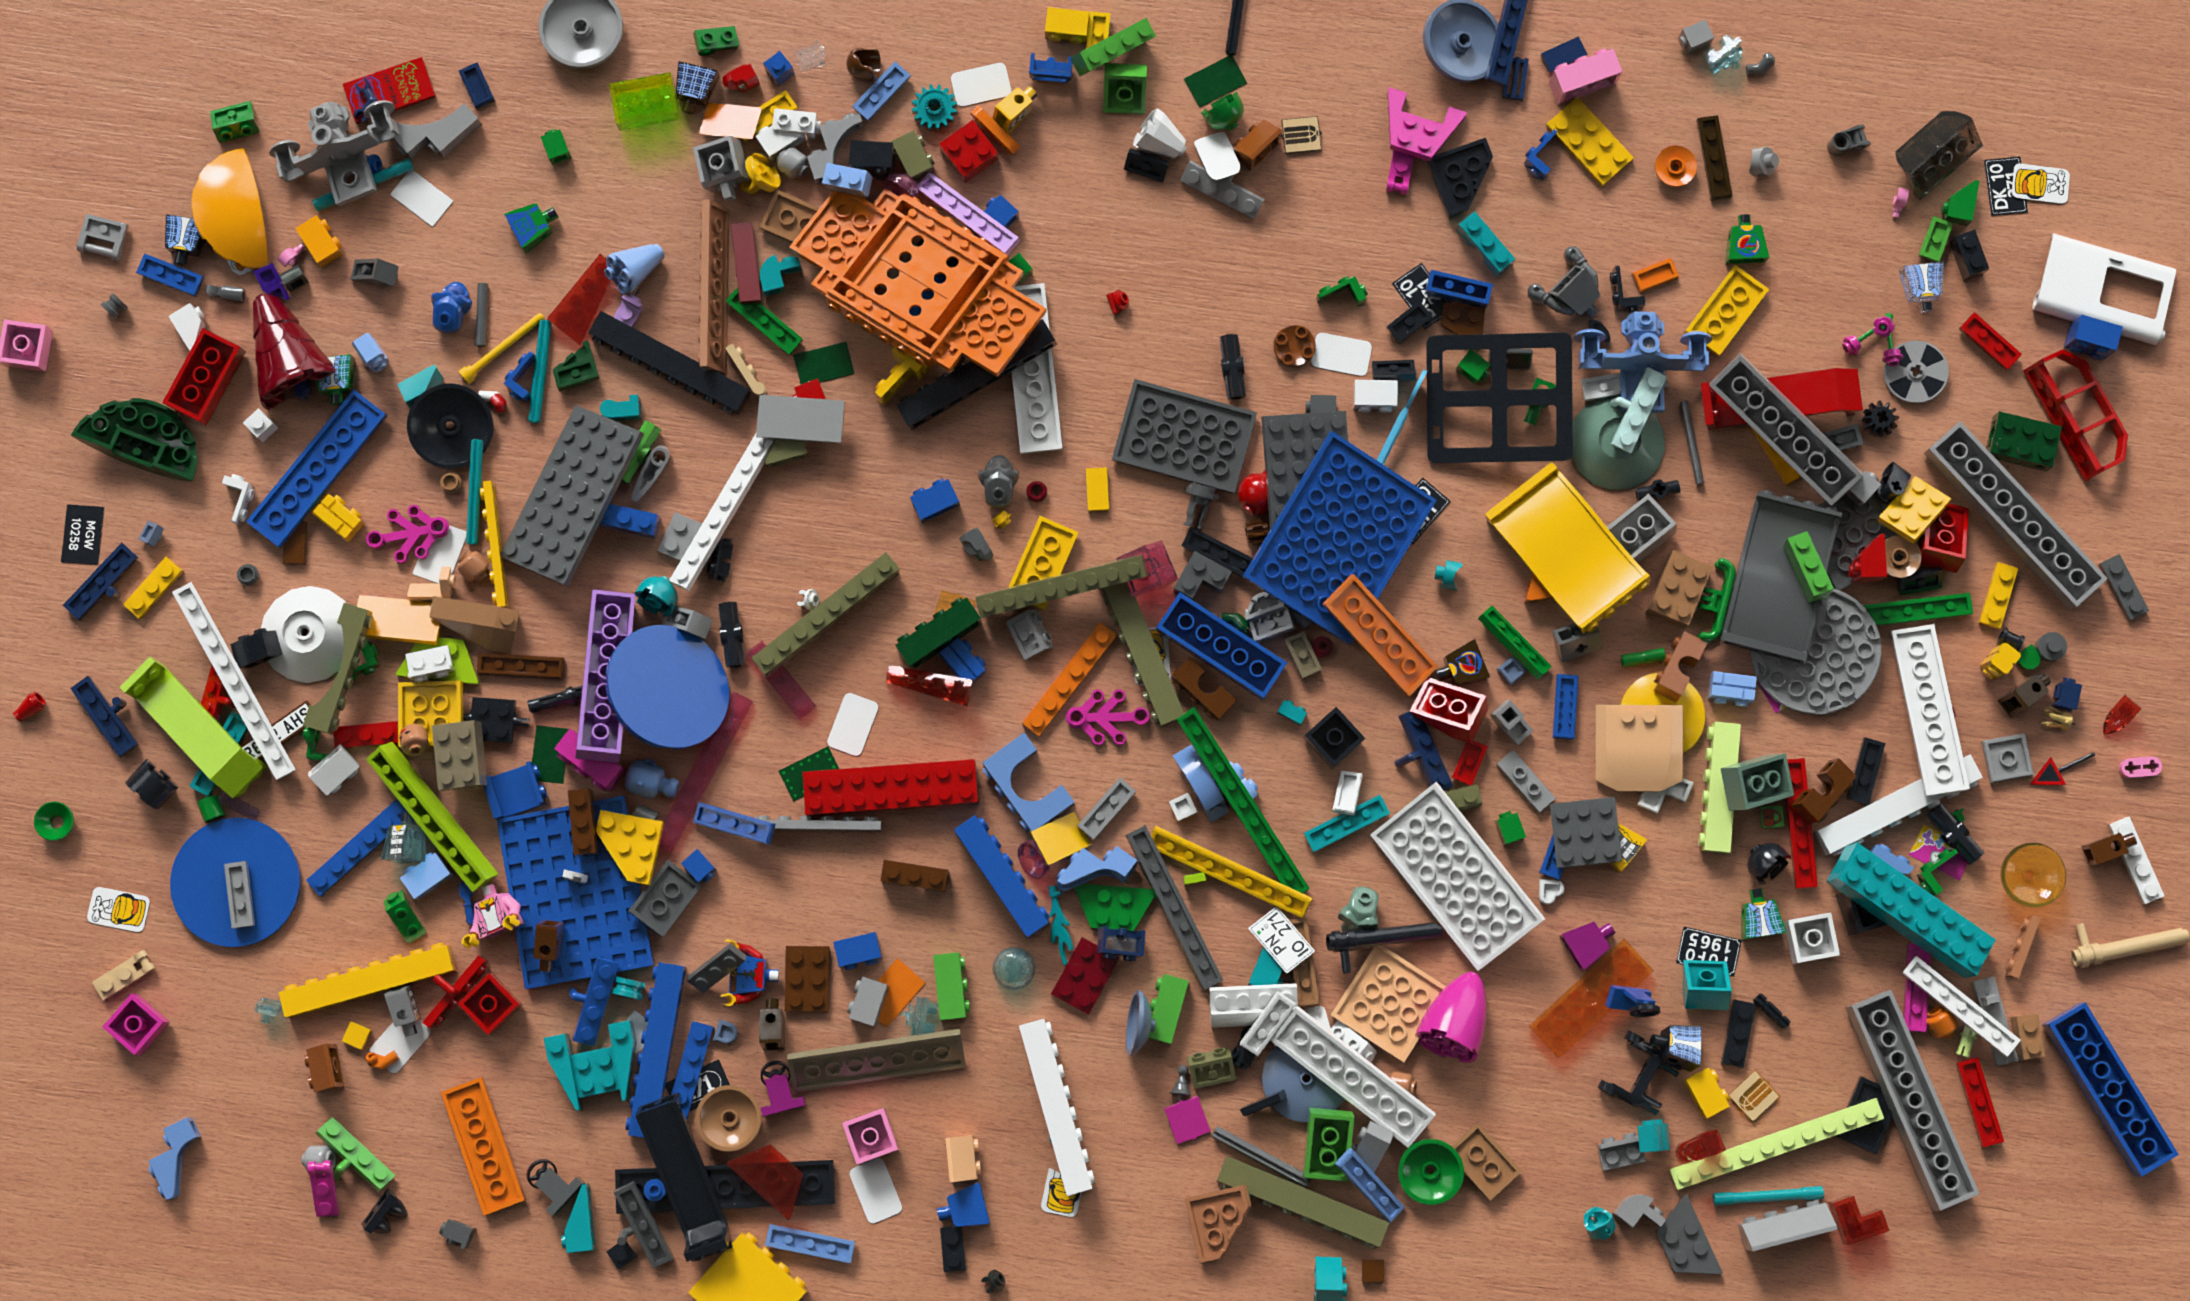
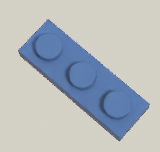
M895 61L852 106L853 109L869 122L911 78V75Z

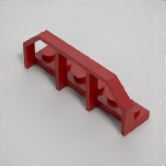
M2062 349L2042 358L2023 370L2052 424L2062 426L2060 438L2084 481L2125 461L2128 434L2086 360ZM2058 358L2077 367L2087 385L2062 396L2044 363ZM2090 389L2106 418L2080 429L2065 400ZM2109 422L2118 438L2115 461L2101 467L2084 433Z

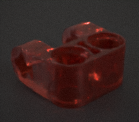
M1715 1129L1681 1142L1677 1145L1675 1152L1678 1159L1686 1162L1698 1161L1726 1151L1719 1130Z

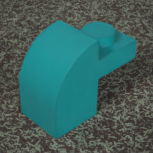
M773 255L763 263L760 269V280L765 297L786 292L782 275L802 271L799 258L790 256L783 258L782 262H778L777 256Z

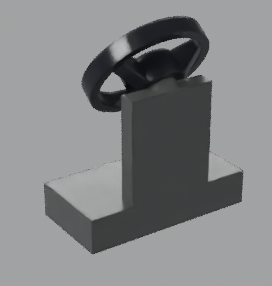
M539 1159L533 1162L526 1173L529 1184L534 1188L540 1189L553 1201L546 1209L551 1216H556L580 1190L582 1184H585L580 1177H576L568 1185L557 1175L556 1166L548 1159ZM543 1163L542 1168L538 1169L536 1174L530 1177L532 1169L536 1165ZM547 1163L553 1166L554 1171L551 1168L547 1170Z

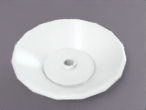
M312 586L292 589L276 599L264 615L261 628H266L267 631L276 630L282 651L281 656L268 661L271 667L287 679L303 683L326 680L337 673L342 662L344 648L342 626L337 621L343 603H346L345 600L330 590ZM304 629H308L309 631L308 635L306 636L302 635V631Z

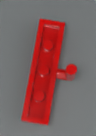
M211 665L201 704L218 722L223 705L237 708L231 698L225 697L227 690L213 665Z
M478 955L453 986L437 974L432 981L444 990L446 994L422 1023L431 1029L434 1026L436 1028L439 1027L445 1020L444 1014L448 1010L452 1011L457 1006L459 996L462 993L466 994L472 988L473 983L471 982L476 976L480 977L486 971L487 966L485 965L489 961L483 956Z

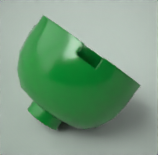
M1235 92L1233 95L1228 94L1212 103L1211 110L1207 111L1205 108L1201 112L1205 121L1212 128L1217 130L1227 128L1230 131L1239 125L1237 121L1243 116L1244 106L1238 93Z

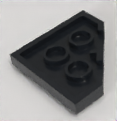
M1486 137L1437 154L1430 162L1426 161L1448 218L1467 212L1493 158Z

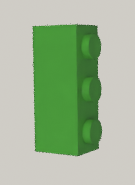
M1808 531L1787 538L1783 548L1809 604L1828 597L1834 588Z
M959 952L933 955L940 1021L967 1018L966 1013H970L969 1000L964 998V992L968 991L967 978H962V970H966L965 958L960 957Z
M1163 974V978L1158 977L1155 990L1159 991L1157 999L1152 998L1150 1005L1153 1012L1152 1019H1155L1154 1032H1150L1148 1038L1172 1044L1189 983L1188 980Z

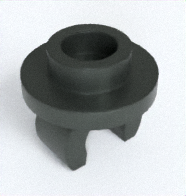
M995 1269L981 1279L982 1283L989 1281L991 1284V1288L986 1290L987 1293L995 1290L1001 1291L1005 1287L1004 1275Z

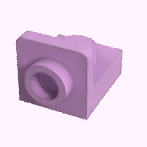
M623 294V301L613 317L634 327L644 307L638 297L632 294L628 297Z

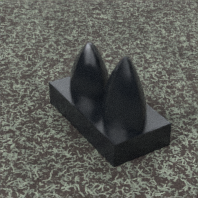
M387 1188L361 1223L363 1229L368 1233L384 1234L391 1232V1226L385 1214L393 1217H407L408 1214L404 1204L393 1191Z

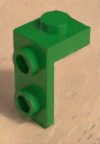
M1346 276L1340 279L1337 285L1333 287L1328 285L1320 289L1316 299L1318 302L1323 301L1348 288L1356 305L1360 306L1366 302L1368 293L1364 285L1359 284L1355 276L1352 278Z
M368 640L364 649H361L366 663L358 666L356 670L354 669L353 681L356 680L358 675L374 673L376 671L375 668L380 666L377 658L379 651L376 645L371 644Z
M1947 848L1937 855L1939 859L1934 863L1928 861L1920 867L1921 872L1917 874L1922 882L1920 885L1933 896L1943 891V889L1931 872L1957 854L1956 849L1949 851Z
M401 890L389 894L384 900L385 910L407 943H411L426 934V929L409 906L404 891Z

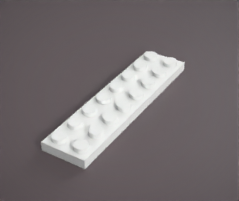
M1044 283L1015 286L1013 288L1045 307L1047 311ZM1047 311V312L1045 313V315L1042 317V319L1044 320V322L1046 323L1047 327L1049 328L1048 311ZM1051 348L1012 371L1020 454L1063 450Z
M1932 624L1891 631L1892 644L1925 797L1969 791V782L1935 626Z
M1296 1006L1270 1040L1378 1125L1394 1132L1393 1136L1408 1148L1435 1117V1112L1298 1006Z

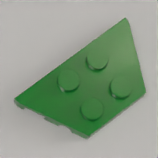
M1081 884L1074 887L1090 928L1096 929L1108 926V929L1124 928L1127 931H1134L1155 897L1152 889L1093 884Z

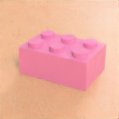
M1602 49L1589 58L1582 56L1576 59L1575 63L1558 65L1555 67L1556 70H1554L1549 84L1559 105L1576 97L1579 98L1617 84L1622 74V69L1614 49L1608 51L1607 49Z

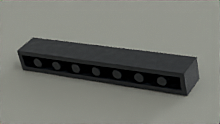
M602 311L599 312L588 332L592 337L591 341L597 345L603 346L605 344L611 347L610 351L614 354L628 356V360L633 364L647 366V370L652 374L658 376L660 373L666 376L665 380L675 386L678 383L685 386L684 390L692 395L698 393L704 396L703 400L711 405H714V403L721 405V410L730 415L733 412L739 415L751 394L750 390L714 370H706L700 367L699 362Z
M1041 319L998 377L972 361L967 364L963 362L954 368L955 371L950 374L944 373L937 377L936 382L933 384H925L920 387L916 394L901 398L900 403L896 406L908 427L914 430L1058 344L1044 320Z

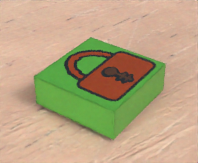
M1782 805L1760 807L1761 829L1784 827Z

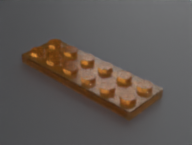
M1622 939L1537 1017L1529 1027L1557 1058H1560L1612 1010L1605 1005L1611 985L1636 988L1654 970L1625 939Z

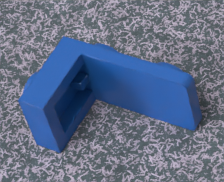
M1555 129L1551 133L1547 131L1539 140L1541 144L1537 148L1533 146L1525 154L1527 158L1524 165L1529 168V172L1533 177L1540 178L1542 181L1548 176L1551 169L1537 156L1555 138L1557 134Z
M531 351L528 354H523L518 361L519 365L514 371L510 370L504 378L506 381L503 384L511 391L509 394L518 402L522 399L527 403L531 398L529 392L516 383L535 361V354Z

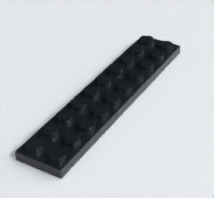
M834 1160L705 1165L722 1209L835 1204ZM657 1168L615 1170V1189L634 1181L650 1212L674 1211L667 1192L659 1201H651L644 1194V1186L649 1180H661ZM616 1199V1214H622L624 1212Z

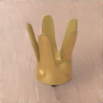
M2051 706L2048 707L2058 713L2044 710L2045 715L2058 721L2042 722L2041 725L2044 727H2055L2068 731L2071 724L2076 725V723L2072 722L2073 716L2070 713L2060 712Z

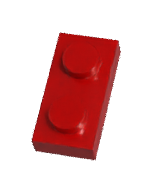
M1474 740L1472 744L1466 742L1451 778L1471 786L1488 746Z

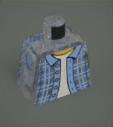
M1944 262L1904 265L1899 270V274L1908 302H1919L1921 313L1932 312V301L1938 300L1943 294Z

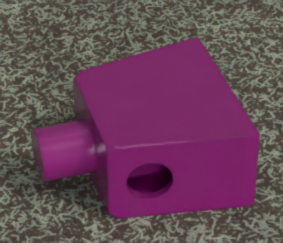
M1591 922L1559 936L1582 971L1610 948L1606 939L1614 935L1615 931L1610 923L1598 928L1595 922Z

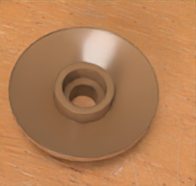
M1900 535L1892 536L1885 540L1887 574L1895 578H1905L1915 573L1921 563V551L1917 543L1912 544ZM1896 554L1901 556L1900 562L1895 560Z

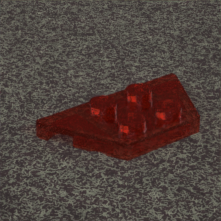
M772 1144L726 1163L786 1219H791L804 1173Z

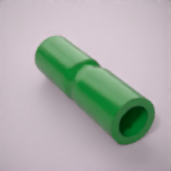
M1658 648L1644 652L1623 654L1620 657L1622 667H1629L1643 663L1664 661L1666 656L1664 648Z

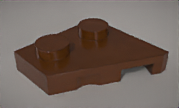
M1443 303L1440 325L1456 335L1483 334L1485 308Z

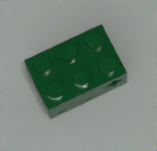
M2001 411L1993 416V424L1990 427L1986 448L1996 460L2045 472L2053 468L2062 426Z

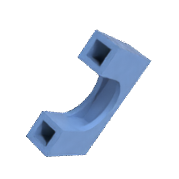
M1023 733L982 762L984 765L982 771L989 780L991 778L994 779L997 783L995 789L1001 797L1004 795L1010 801L1007 806L1014 815L1016 813L1020 815L1022 820L1019 822L1025 831L1028 832L1048 824L1073 806L1075 802L1063 785L1038 801H1026L1015 794L1011 787V777L1014 770L1025 760L1037 753L1035 746L1027 735Z

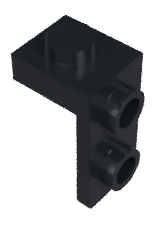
M1615 266L1612 272H1610V284L1614 285L1615 293H1612L1613 305H1616L1617 311H1627V313L1640 312V309H1643L1645 306V296L1623 298L1620 266Z

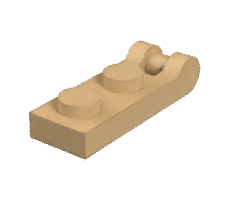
M733 344L725 348L754 395L757 398L760 395H766L767 391L764 384L757 382L754 378L757 374L751 364L747 366L743 361L746 357L740 347L735 348Z
M145 950L136 953L130 959L92 982L102 1000L109 999L156 969L154 964L150 963L147 959L148 954ZM138 962H140L142 968L139 971L135 966V964H137Z

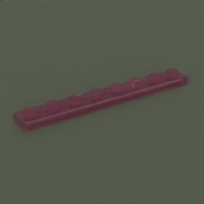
M733 691L721 725L707 739L663 821L664 827L659 847L671 853L675 849L698 802H700L753 703L752 700Z

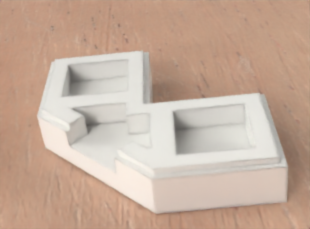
M1683 778V781L1663 791H1642L1637 806L1657 814L1665 795L1685 803L1694 782Z

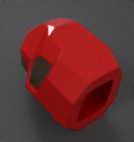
M750 63L741 65L722 77L724 87L733 91L745 92L760 85Z

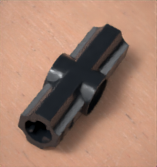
M1238 334L1220 336L1221 367L1223 378L1225 377L1228 400L1246 398L1243 378L1244 363L1243 357L1240 356Z
M723 602L718 604L721 622V627H719L720 639L724 647L726 668L745 666L742 647L744 639L742 625L739 622L737 602Z
M1942 804L1936 806L1926 815L1940 831L1944 842L1949 847L1956 849L1966 863L1971 865L1984 854V851L1969 836L1970 832L1966 826L1959 820H1955Z

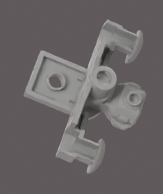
M386 100L376 101L368 105L364 110V116L371 118L372 124L367 126L368 130L355 135L346 134L349 126L348 120L350 119L346 107L335 102H326L312 108L309 114L310 120L308 125L312 133V140L318 146L311 153L301 157L299 155L295 156V153L300 150V144L296 141L283 140L274 144L269 150V155L277 160L278 164H276L279 177L285 182H290L325 167L335 203L339 207L376 192L377 189L367 162L365 150L400 136L397 123L390 117V113L394 111L395 105ZM354 174L355 180L347 184L348 176Z

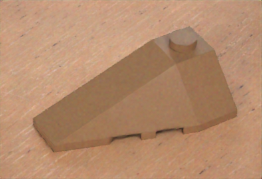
M433 596L429 618L461 634L488 651L503 654L511 653L519 616L518 610Z

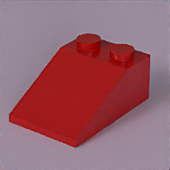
M1949 504L1920 536L1917 542L1921 551L1920 564L1930 567L1940 566L1942 570L1958 572L1966 559L1969 508Z
M1427 678L1410 710V714L1452 738L1472 744L1488 711L1487 698L1485 695Z

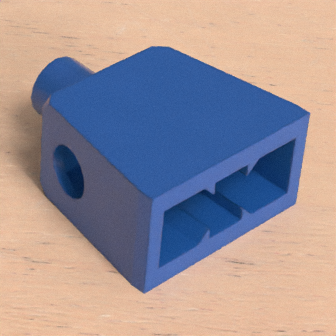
M980 1182L947 1196L949 1205L937 1208L939 1221L952 1218L954 1227L990 1223Z

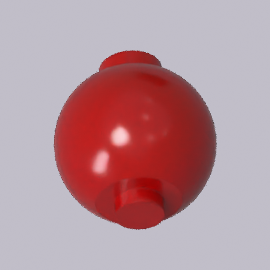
M1265 470L1262 473H1254L1247 476L1241 482L1238 489V500L1243 507L1242 510L1250 516L1269 513Z

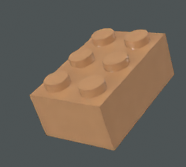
M1673 550L1668 555L1645 612L1685 629L1690 624L1713 567Z

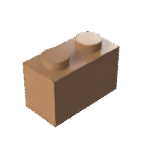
M2029 1014L2010 1017L2012 1032L2021 1040L2015 1047L2018 1060L2045 1057L2039 1015Z

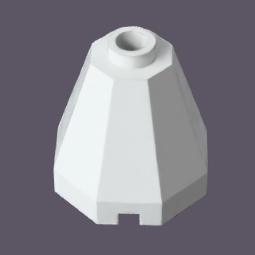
M1159 109L1152 110L1140 127L1142 130L1140 134L1137 132L1132 147L1139 151L1175 159L1177 156L1181 157L1187 148L1185 146V138L1166 114Z

